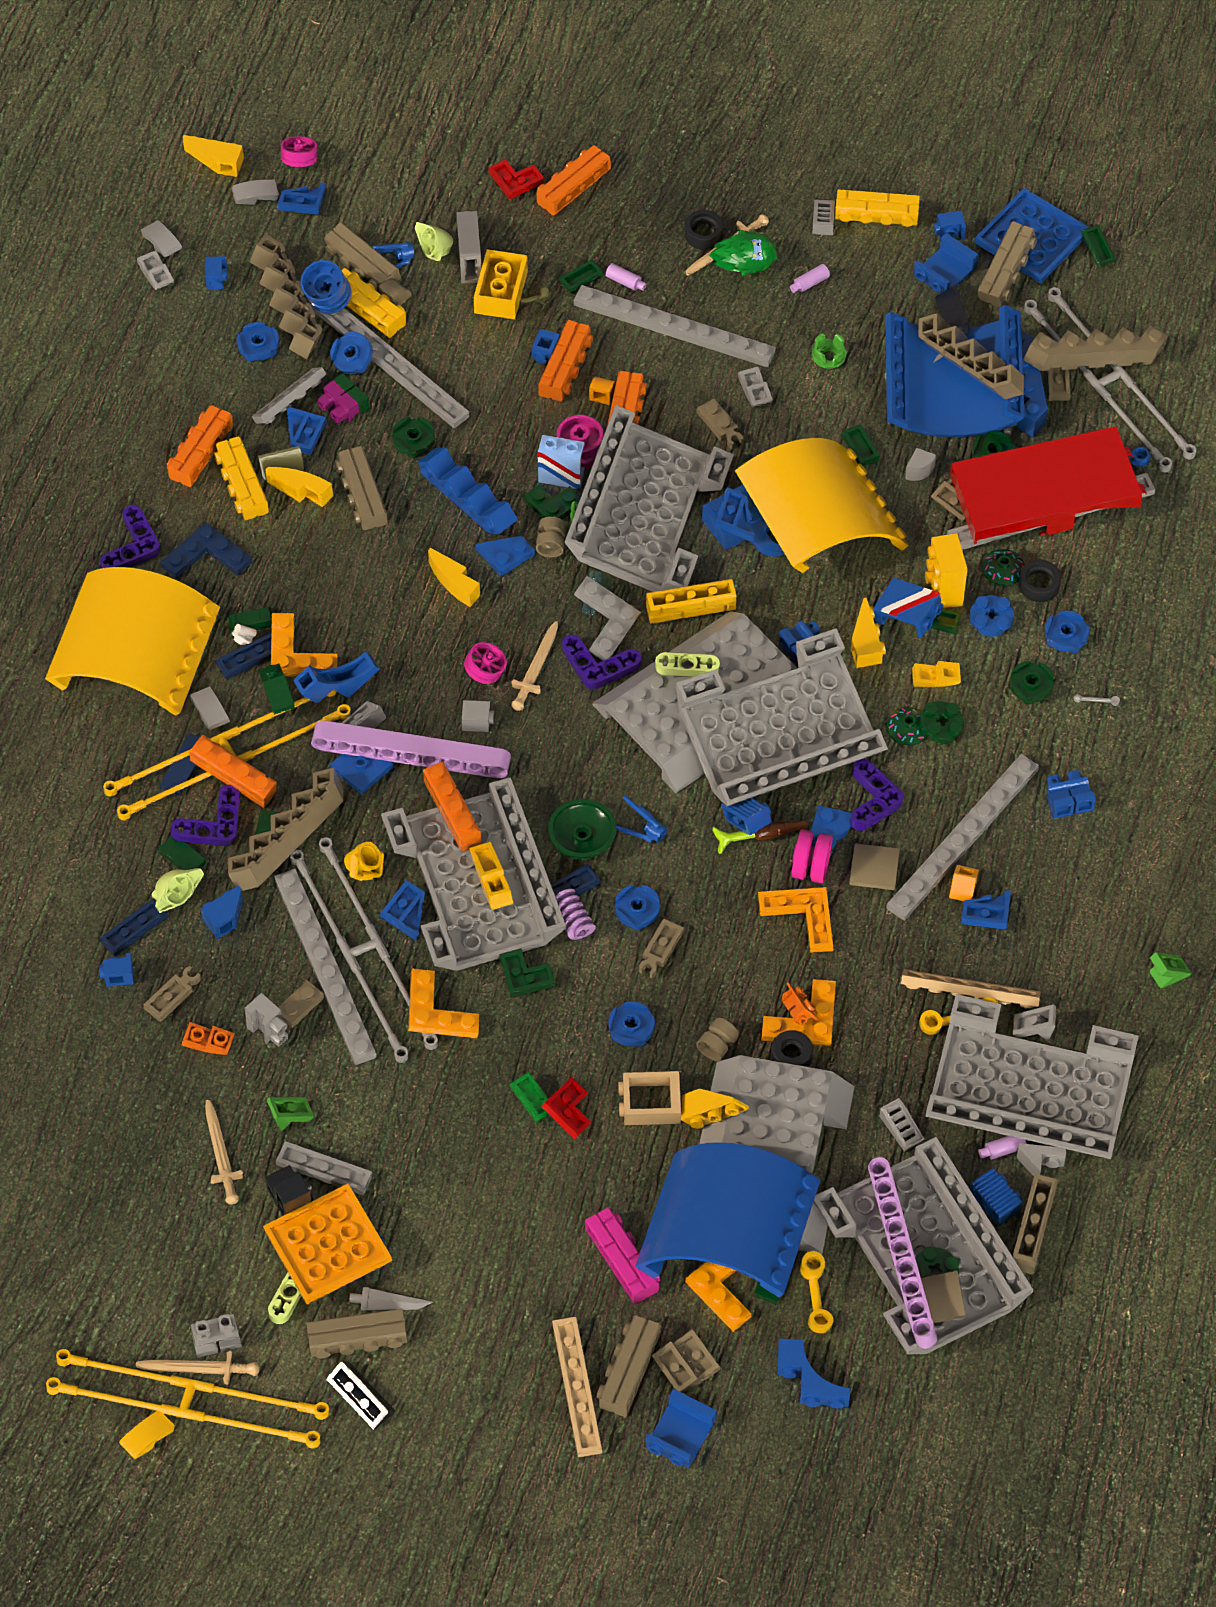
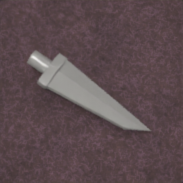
M363 1287L362 1294L350 1293L349 1303H360L361 1311L419 1310L433 1303L432 1301L380 1291L369 1287Z

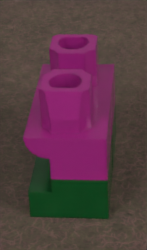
M342 373L324 387V394L318 398V406L323 411L333 407L334 409L330 411V416L336 423L345 419L350 423L354 415L359 412L364 414L369 410V398Z

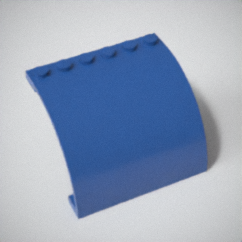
M1003 305L999 308L998 321L971 327L968 334L965 335L968 337V340L974 338L986 349V353L993 351L1005 362V366L1012 364L1023 374L1021 312ZM891 311L885 315L887 422L924 435L969 437L987 434L988 431H999L1024 419V394L1003 399L945 357L934 362L939 353L919 338V325L907 321V318Z
M719 1142L698 1144L682 1149L673 1156L635 1267L655 1279L660 1275L665 1260L689 1259L710 1262L741 1272L760 1282L759 1285L780 1297L785 1292L821 1179L784 1157L752 1146Z

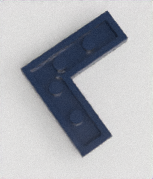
M205 522L161 560L160 564L162 568L177 578L206 552L236 575H239L253 560L249 554Z

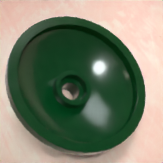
M575 799L562 804L554 811L548 826L549 837L554 847L562 854L576 859H589L604 853L612 845L616 836V822L610 810L603 804L590 799Z

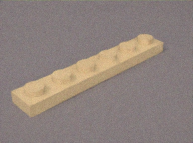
M904 969L901 984L906 985L910 989L922 987L928 988L933 993L946 991L951 992L954 996L956 994L962 996L970 995L980 1000L985 997H991L997 1000L998 1003H1019L1024 1008L1038 1007L1041 994L1040 991Z
M576 1317L553 1320L552 1325L578 1457L601 1454L602 1447Z

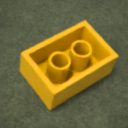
M486 250L474 294V313L515 320L528 273L527 255Z
M958 534L932 537L931 546L928 547L929 559L926 560L928 570L925 572L926 583L931 585L930 590L940 593L944 609L963 606L967 565Z

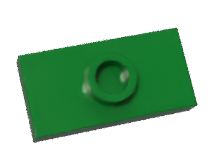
M530 1072L510 1083L509 1087L536 1123L549 1115L541 1107L549 1098Z

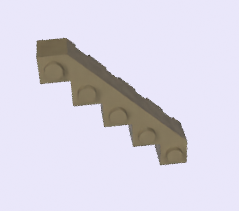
M264 234L256 245L250 263L264 270L259 284L274 292L269 306L284 314L279 328L294 335L289 350L307 359L315 349L323 330L320 324H317L315 321L313 308L310 302H307L300 281H297L295 277L296 271L292 262L285 255L286 249L284 245Z
M938 313L919 318V338L937 353L1003 399L1024 394V375L1012 364L1005 366V362L993 351L986 353V349L974 338L968 340V337L956 326L950 327V324Z
M1151 325L1141 338L1124 327L1121 328L1114 339L1095 328L1086 341L1067 330L1059 342L1039 332L1030 344L1023 360L1040 371H1049L1050 368L1060 367L1061 370L1077 369L1078 366L1099 368L1105 367L1107 364L1132 366L1133 363L1142 362L1143 365L1152 364L1158 356L1168 336Z
M334 767L313 773V789L292 794V810L271 815V831L249 837V853L228 858V875L235 887L240 886L242 891L259 887L343 802V785Z

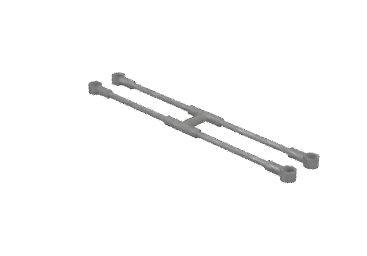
M1056 287L1051 288L1048 293V299L1051 302H1055L1062 311L1066 312L1083 333L1089 337L1091 333L1061 297L1060 289ZM1027 300L1024 305L1025 313L1032 315L1039 324L1045 327L1056 342H1059L1061 338L1045 321L1046 318L1037 309L1036 301ZM1109 364L1114 372L1099 380L1085 366H1078L1083 372V376L1101 397L1109 402L1150 450V454L1159 463V470L1161 472H1169L1171 470L1172 460L1164 457L1156 447L1152 446L1111 398V394L1104 387L1105 385L1121 378L1129 388H1132L1174 437V441L1183 450L1184 458L1191 460L1195 457L1196 447L1188 444L1180 434L1176 433L1139 390L1134 380L1122 366Z
M327 837L322 838L319 841V849L322 853L326 854L330 864L336 869L371 939L351 949L344 936H341L310 877V872L304 862L303 852L296 849L290 855L291 863L297 866L301 876L307 881L337 938L336 942L352 972L356 974L388 1034V1040L394 1049L395 1060L399 1063L407 1061L408 1050L401 1045L396 1034H393L360 971L361 968L355 957L376 948L382 961H385L408 1006L410 1004V996L389 959L390 955L374 925L370 923L338 863L339 860L333 850L332 840ZM421 1032L425 1048L434 1050L438 1046L437 1036L432 1033ZM429 1040L435 1041L434 1043H431V1044H430V1043H427V1041H429ZM399 1053H405L404 1056H398Z

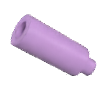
M611 263L607 268L606 277L634 291L637 289L643 291L646 288L647 284L641 281L642 277L614 263Z
M821 264L794 279V284L790 285L791 291L793 293L798 290L804 292L830 277L828 268Z
M1007 1136L986 1143L985 1148L978 1150L981 1159L989 1157L992 1160L1018 1151L1019 1143L1026 1144V1140Z

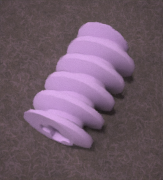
M566 889L555 896L566 924L564 930L570 939L578 940L585 938L594 932L596 926L591 923V917L587 916V910L583 909V903L579 902V896L574 895L575 890Z

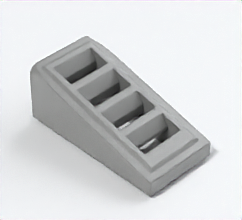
M814 200L812 234L833 235L835 201Z
M900 1098L880 1109L879 1117L904 1152L925 1142L924 1137ZM901 1118L903 1119V1121H901V1122H899V1123H897V1124L895 1125V1123H894L895 1121H897V1120H899V1119H901ZM907 1126L909 1127V1129H907V1130H905V1131H903V1132L900 1133L899 1130H901V1129H903V1128H905V1127H907ZM914 1134L913 1138L907 1141L904 1140L905 1137Z

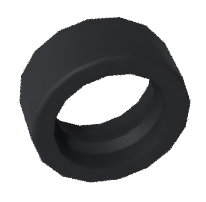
M698 210L687 217L685 221V239L692 247L707 250L714 248L716 243L721 242L723 238V220L718 214L710 210ZM699 224H708L716 228V231L713 234L702 236L694 233L692 228Z
M1039 559L1026 563L1020 572V592L1024 597L1035 602H1046L1053 599L1059 591L1060 571L1056 565L1047 560ZM1041 573L1049 576L1053 583L1047 588H1036L1028 583L1027 577L1032 574Z

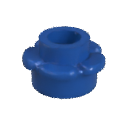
M1144 447L1134 448L1131 452L1133 457L1129 456L1133 465L1142 467L1146 466L1151 459L1149 451Z

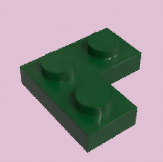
M540 484L523 496V501L542 519L545 517L564 519L571 513L572 502L575 501L578 504L581 496L571 486L553 497Z
M522 949L499 954L510 997L555 987L550 963L527 968Z

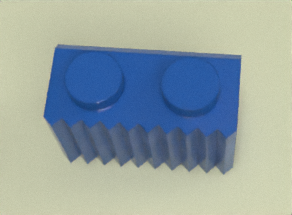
M755 797L730 806H726L724 803L721 804L726 821L749 836L772 822L769 806L766 803L761 804Z
M992 1168L970 1183V1191L995 1223L1001 1226V1224H1004L1021 1212L1022 1197L1016 1190L1010 1189L1007 1185V1179L1002 1173H998Z

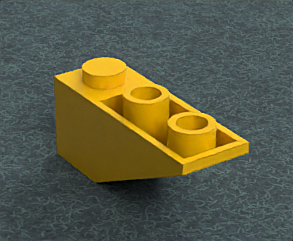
M183 135L184 150L218 174L238 177L244 160L242 145Z
M863 598L852 636L851 652L856 668L881 664L883 654H886L885 644L879 640L878 623L875 624L873 620L875 618L873 606H869L867 598Z
M699 1088L682 1095L681 1121L689 1124L692 1128L700 1129L705 1125L719 1122L724 1118L749 1110V1106L733 1097Z

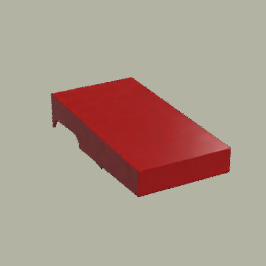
M1116 426L951 463L950 477L974 544H977V540L1046 525V531L1039 532L1040 536L1056 534L1074 528L1075 514L1107 508L1138 507L1139 509L1141 508L1142 493L1147 495L1144 485L1138 484L1128 455L1131 458L1133 457L1129 447H1124Z

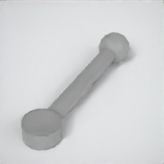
M1076 694L1074 701L1077 703L1081 701L1106 702L1117 706L1119 705L1120 698L1117 696L1112 698L1083 697L1080 694Z

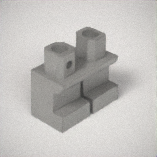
M260 993L245 1007L247 1028L252 1033L259 1029L264 1033L266 1044L272 1041L279 1047L288 1039V1034L285 1032L287 1023L282 1020L281 1010Z
M226 1314L219 1318L207 1321L202 1320L191 1324L197 1358L218 1353L217 1341L219 1342L221 1352L242 1347L234 1314Z

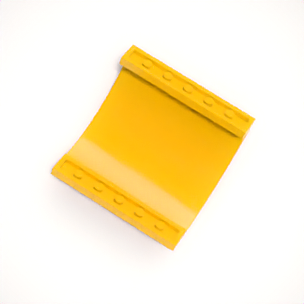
M807 438L784 443L757 455L735 470L791 565L802 573L809 569L806 560L825 549L852 539L885 537L890 539L891 543L902 551L909 546L905 540L907 537L905 532L895 524L897 521L895 516L886 510L885 506L887 504L885 500L876 494L875 490L877 487L865 476L867 471L855 460L857 458L855 452L851 448L847 449L830 439Z
M109 567L91 571L85 577L45 679L61 690L68 687L72 676H87L110 680L152 697L159 702L158 704L176 716L181 713L220 606L195 589L175 579L151 571L126 567Z

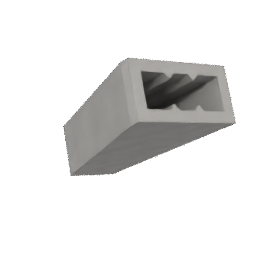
M477 211L456 212L461 284L478 283L481 272V252Z

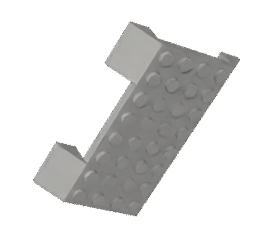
M615 405L566 536L565 544L578 561L652 592L686 587L691 579L698 555L679 547L676 551L691 505L696 492L722 489L734 454L715 446L710 455L632 423L635 413Z
M728 612L668 652L716 656L720 661L719 676L725 687L722 694L797 669L744 613ZM664 661L663 666H667L668 662ZM685 661L681 664L686 669L694 666L690 661ZM653 662L593 702V706L606 720L612 716L662 769V780L677 793L705 774L680 715L675 684L692 677L661 675L656 671L655 662ZM708 664L707 668H712V664Z
M837 628L797 641L796 650L799 668L725 694H722L725 687L717 669L675 684L679 712L713 793L726 806L888 750L880 729L873 731L843 661L841 653L845 647Z
M511 777L489 783V793L464 800L481 831L482 844L491 842L511 890L513 904L491 910L470 850L461 852L438 807L409 816L405 815L403 808L381 814L394 853L417 858L439 920L421 925V930L434 966L456 971L499 959V954L519 949H522V952L545 946L566 928Z
M956 994L939 1068L925 1117L1111 1159L1139 1036L1093 1025L1087 1054L996 1033L1001 1004Z
M742 1055L716 1063L711 1092L733 1097L748 1105L749 1110L724 1118L719 1122L705 1125L702 1129L699 1144L722 1142L756 1147L784 1157L813 1174L822 1124L824 1126L847 1129L854 1086L834 1072ZM814 1202L799 1245V1251H817L822 1254L828 1224Z
M936 1137L916 1146L914 1156L890 1167L915 1257L926 1247L933 1246L949 1251L959 1262V1280L966 1317L933 1323L937 1334V1341L933 1347L927 1349L920 1348L915 1341L871 1177L838 1193L832 1187L815 1195L814 1199L816 1207L835 1237L856 1238L897 1304L896 1307L884 1312L883 1316L907 1354H928L1010 1313L1033 1292V1288ZM938 1267L930 1268L931 1275L942 1273ZM928 1331L922 1332L920 1335H925Z

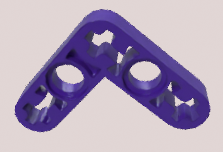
M127 506L122 513L124 523L135 542L102 555L100 558L101 568H130L155 558L160 553L158 539L138 506ZM133 514L136 516L137 522L134 523L132 516L129 515ZM140 528L147 530L144 535L135 533ZM128 552H133L136 554V556L132 559H127L124 557V555Z
M568 635L562 641L563 653L583 684L589 689L600 688L641 667L642 656L635 649L626 650L597 664L578 636ZM568 644H572L573 646L576 645V652H577V653H575V650L573 649L572 646H569V647H568ZM585 658L589 662L582 666L577 664V660ZM609 666H616L618 671L610 673L606 669ZM590 676H593L594 678L597 677V680H593L592 678L589 679V677H590Z
M861 759L854 763L853 777L874 796V798L856 808L850 818V825L856 830L863 831L898 810L902 805L904 795L870 761ZM872 782H880L883 784V787H875ZM878 806L882 809V812H875L871 807Z
M225 785L220 789L216 822L184 818L174 820L170 831L172 838L181 842L219 846L232 845L237 834L239 790L231 785ZM227 793L231 794L230 804H226ZM228 811L234 817L232 819H225L221 814ZM179 827H183V833L179 832ZM225 827H229V828H228V835H229V836H228L227 838L224 837V834H223ZM201 828H205L210 832V834L207 836H201L198 834L197 831Z

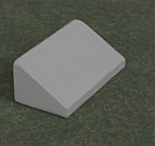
M366 701L342 723L375 729L386 719V715L380 705Z

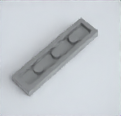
M322 367L312 368L255 413L252 416L256 424H269L275 420L277 413L286 411L288 407H291V402L295 399H301L307 394L306 390L310 387H316L322 382L321 378L327 375Z
M286 1141L276 1159V1165L284 1168L291 1165L295 1172L298 1171L300 1174L337 1187H342L348 1183L352 1191L360 1195H364L372 1178V1171Z

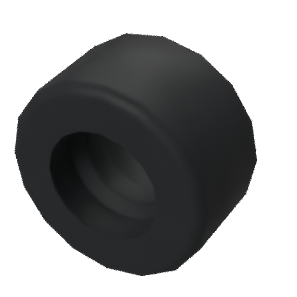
M787 1030L774 1038L771 1045V1061L810 1067L813 1045L804 1033L796 1030ZM789 1048L796 1049L801 1055L789 1058L783 1054V1051Z

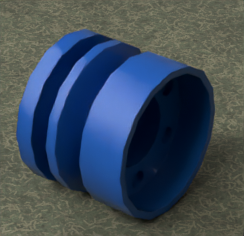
M319 260L313 262L304 270L301 276V288L317 311L323 314H333L347 306L351 299L352 289L349 281L337 264L329 260Z

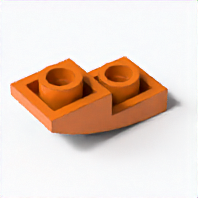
M189 1022L181 1045L203 1052L227 1055L235 1033L216 1026L209 1029Z

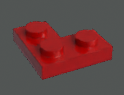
M506 159L488 167V173L509 200L544 184V177L534 164L517 173Z
M573 1077L541 1106L574 1140L592 1123L576 1107L586 1097L588 1092Z

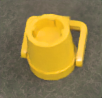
M366 841L359 844L345 856L344 863L348 871H350L351 878L366 881L381 877L383 873L384 853L379 851L378 847L372 842Z

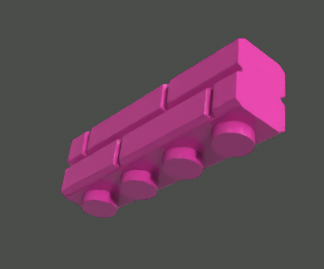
M606 1208L597 1215L595 1214L586 1219L585 1230L632 1302L637 1304L659 1291L660 1277L658 1276L654 1279L635 1267L640 1251L634 1245L636 1241L630 1231L625 1232L623 1229V1221L618 1213L613 1214L610 1208Z

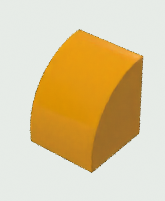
M595 376L589 387V400L610 405L616 381Z
M957 865L953 875L949 898L961 901L973 899L979 870Z

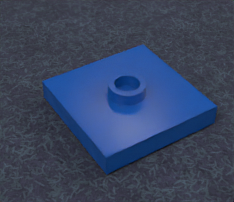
M341 754L330 764V768L334 767L337 775L362 795L393 768V763L364 756Z

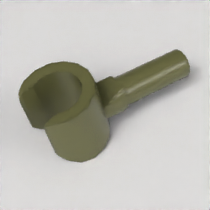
M545 287L540 288L538 295L523 298L521 303L538 301L541 304H547L550 300L549 289Z

